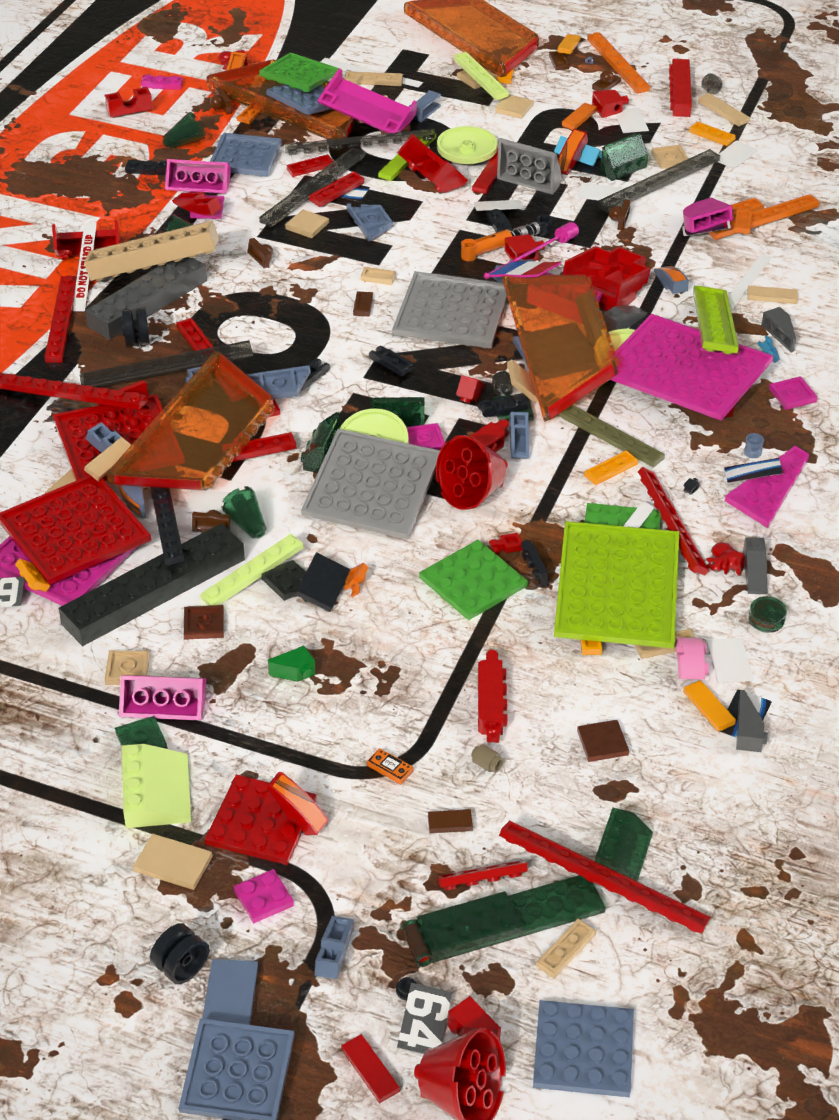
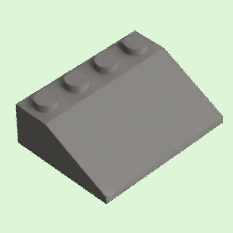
M499 138L497 179L553 195L561 182V170L557 154Z

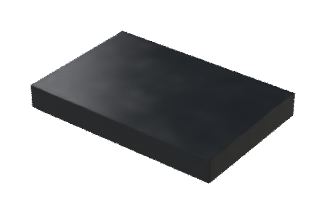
M316 552L295 595L331 612L350 569Z

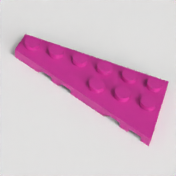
M797 446L792 447L778 457L783 474L748 479L725 495V502L768 528L808 461L809 454Z

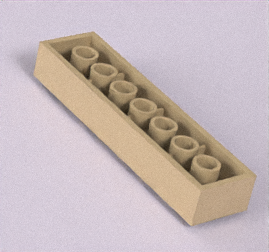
M211 220L89 251L84 265L90 281H101L108 276L117 277L124 272L133 273L136 269L142 268L145 270L152 267V265L158 264V266H161L169 261L177 262L185 257L193 258L201 253H212L216 249L219 237L214 222Z

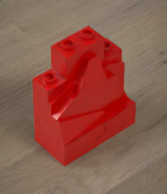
M594 246L565 260L562 275H582L584 283L578 284L602 292L598 307L608 311L614 306H628L636 299L637 291L641 290L642 286L648 283L651 268L645 266L646 257L624 248L617 247L607 251Z

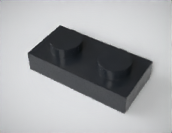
M493 209L486 211V218L496 233L506 229L512 231V225L502 210Z

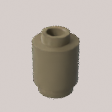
M484 744L476 746L471 753L472 762L488 772L497 773L504 762V759L498 752Z

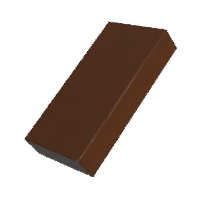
M557 51L549 52V58L555 70L570 68L564 53H558Z
M357 291L353 316L370 317L373 292Z
M471 809L428 812L429 834L473 831Z

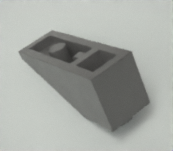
M634 305L614 306L603 315L606 331L608 333L617 329H627L645 317L647 312Z
M780 306L763 312L761 326L788 351L794 352L796 336L790 315Z
M745 537L743 553L745 555L744 570L748 594H767L764 538Z
M740 690L736 750L761 752L763 744H767L768 732H764V722L746 691Z

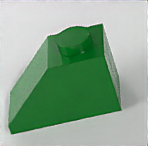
M303 645L268 659V673L272 677L298 682L316 675L315 660Z

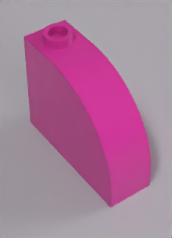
M712 197L688 205L683 210L685 230L695 233L727 221H733L732 205Z

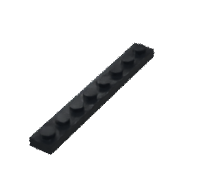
M150 487L165 565L185 562L170 488Z

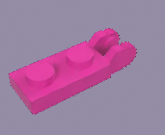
M151 74L143 75L141 86L152 89L180 90L183 79L177 76L164 77L160 75L153 77Z

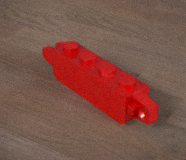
M503 419L495 424L490 422L470 436L497 452L504 447V439L509 435V431L506 429L509 427V421Z
M488 650L486 652V660L478 662V732L486 736L488 743H499L500 735H503V726H507L508 715L503 713V711H507V699H503V696H507V683H503V680L506 681V668H503L502 660H498V652L495 650Z

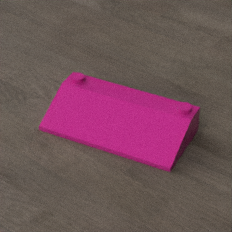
M340 68L317 100L322 105L393 136H396L403 130L417 113V102L415 100L410 107L345 80Z

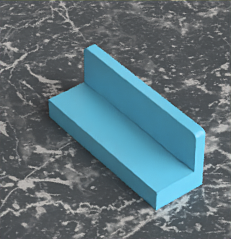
M560 136L554 150L556 154L560 155L568 138ZM586 144L581 151V157L578 162L593 167L597 158L602 159L604 153L600 149Z

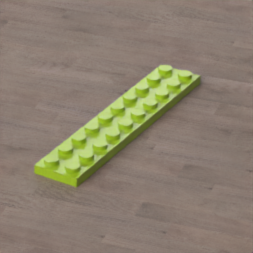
M694 285L693 296L702 348L711 352L719 350L725 354L737 353L739 346L727 290Z

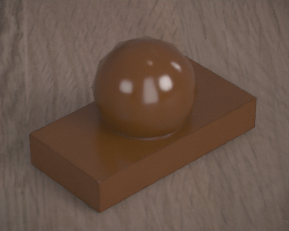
M604 70L600 74V79L592 84V89L596 91L609 90L619 84L621 78L613 75L610 70Z
M221 87L215 88L216 95L210 99L211 107L215 110L222 108L227 115L232 114L231 100Z
M625 199L622 208L614 206L609 210V218L612 221H618L617 230L623 231L630 213V200Z
M250 238L247 253L263 268H269L273 248L268 244H260L255 238Z
M209 510L207 513L193 511L192 531L205 532L221 523L231 531L230 515H223L217 510Z

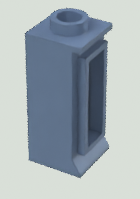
M428 90V93L416 101L417 113L413 119L422 122L440 108L441 104L434 101L440 98L441 94Z

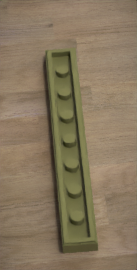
M550 394L541 401V407L548 410L549 406L561 398ZM574 405L557 414V416L622 451L627 450L635 458L653 468L665 459L664 453Z

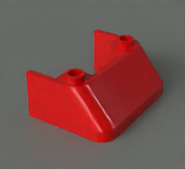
M413 134L397 152L398 155L409 163L408 167L415 172L417 170L436 185L434 188L440 193H447L465 186L469 181L448 161H444Z
M114 220L115 229L97 230L95 232L93 250L121 243L118 220ZM52 224L53 247L56 256L60 257V260H68L69 257H80L83 231L58 233L56 225Z

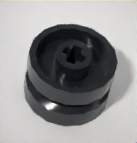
M146 307L136 309L137 319H133L131 309H123V321L121 323L126 347L135 346V335H139L141 346L150 345Z
M177 923L164 931L156 940L149 956L150 963L161 972H164V975L174 984H183L192 979L201 970L208 959L210 949L209 945L198 935H195L184 923Z

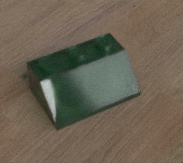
M639 133L602 147L600 173L611 181L647 167L648 152Z
M424 397L371 398V409H383L394 413L404 422L406 427L424 425Z
M335 412L321 421L317 429L313 430L312 439L308 440L306 450L301 454L300 460L303 462V470L319 472L337 429H340L339 412Z
M612 807L595 862L638 882L653 831L635 813Z

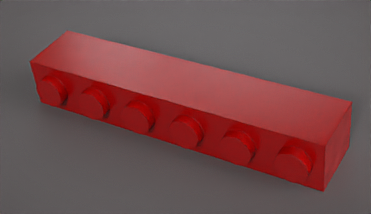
M672 59V64H669L670 110L673 111V116L690 117L692 107L690 59Z

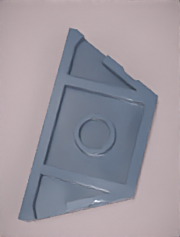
M346 204L347 211L368 241L375 239L393 227L392 220L381 205L361 204V207H351V204Z
M310 365L246 375L271 396V400L298 396L310 374Z

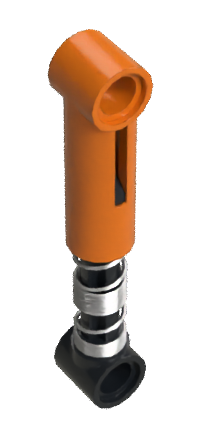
M542 214L537 216L536 221L530 225L526 224L525 226L514 228L513 231L506 229L475 240L465 239L461 242V258L464 261H474L478 255L505 247V237L531 234L533 236L534 234L544 237L549 236L552 228V217Z

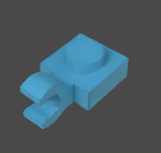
M766 335V340L763 343L759 341L758 346L762 348V352L773 355V362L776 363L780 360L776 348L772 345V339Z

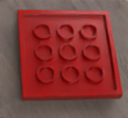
M236 774L205 837V845L288 865L303 831L295 819L287 818L267 788L269 782ZM306 792L316 802V794Z

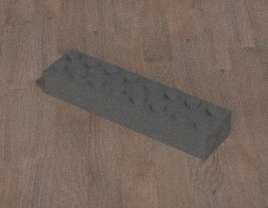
M185 257L180 261H169L85 310L87 327L108 340L115 338L123 333L121 323L123 321V309H131L133 319H137L136 309L146 307L147 317L151 316L207 281L206 265L195 258Z

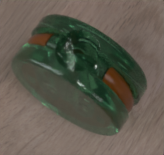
M770 596L759 597L751 603L748 619L752 627L758 631L765 633L776 632L785 624L787 609L784 603L777 598Z

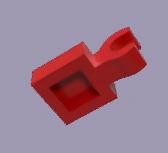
M518 533L500 535L499 540L492 539L489 541L490 546L493 547L489 549L495 554H498L501 550H504L505 553L522 551V540Z

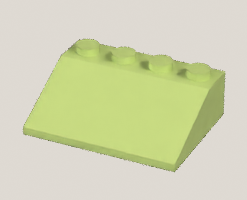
M147 744L122 746L123 813L126 828L191 822L187 753Z

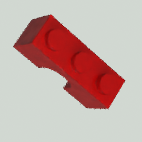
M148 87L133 89L134 95L129 101H123L119 92L105 94L106 110L109 116L119 117L120 115H131L136 112L152 110V97Z

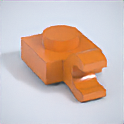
M364 562L351 568L345 580L344 590L346 591L351 588L352 597L360 593L359 584L366 578V572L369 567Z

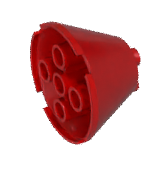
M467 435L455 436L443 445L438 454L436 480L440 482L443 491L441 492L442 496L451 506L460 510H469L478 507L495 490L503 486L508 463L498 453L477 439Z
M477 1028L434 1048H428L420 1064H417L414 1069V1076L418 1079L421 1097L428 1099L455 1120H493L500 1108L504 1091H500L501 1077H506L504 1051L497 1035L491 1030Z

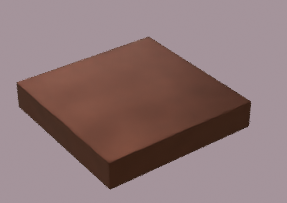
M224 605L184 607V640L224 638Z
M618 720L577 726V732L588 762L629 755V748Z

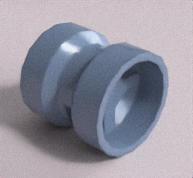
M757 433L748 434L746 436L744 454L749 458H759L762 454L764 438Z

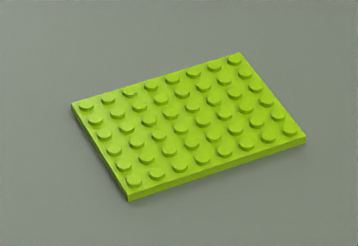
M565 521L554 637L674 649L679 531Z

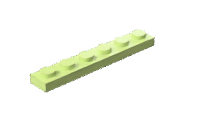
M467 52L454 55V61L495 100L509 97V91Z
M289 534L200 594L201 600L208 606L222 604L262 577V573L275 568L304 548L303 543L293 534Z

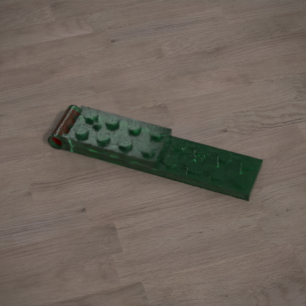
M578 875L509 896L504 891L417 916V920L411 919L404 922L401 930L418 967H425L431 963L575 922L578 918L581 920L605 913L606 907L594 884Z

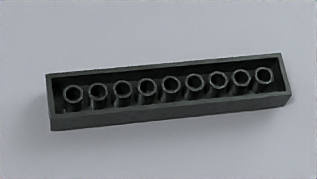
M221 523L181 544L185 562L166 566L164 556L161 554L59 607L61 625L83 647L244 561V543Z

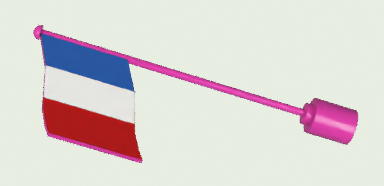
M569 222L557 228L554 238L490 273H485L484 278L539 277L560 265L561 261H517L556 240L560 243H565L579 234L578 226L574 222Z

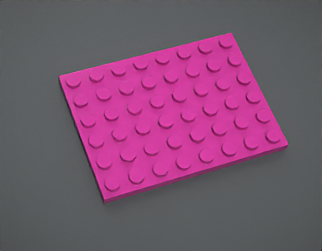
M650 314L598 369V373L612 364L615 376L609 380L722 421L772 363L773 355L738 344L737 353L725 354L719 350L707 351L702 348L698 329Z

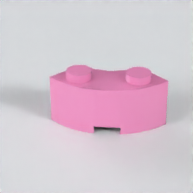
M676 637L679 679H705V675H708L709 664L705 663L704 656L706 654V642H702L701 638Z

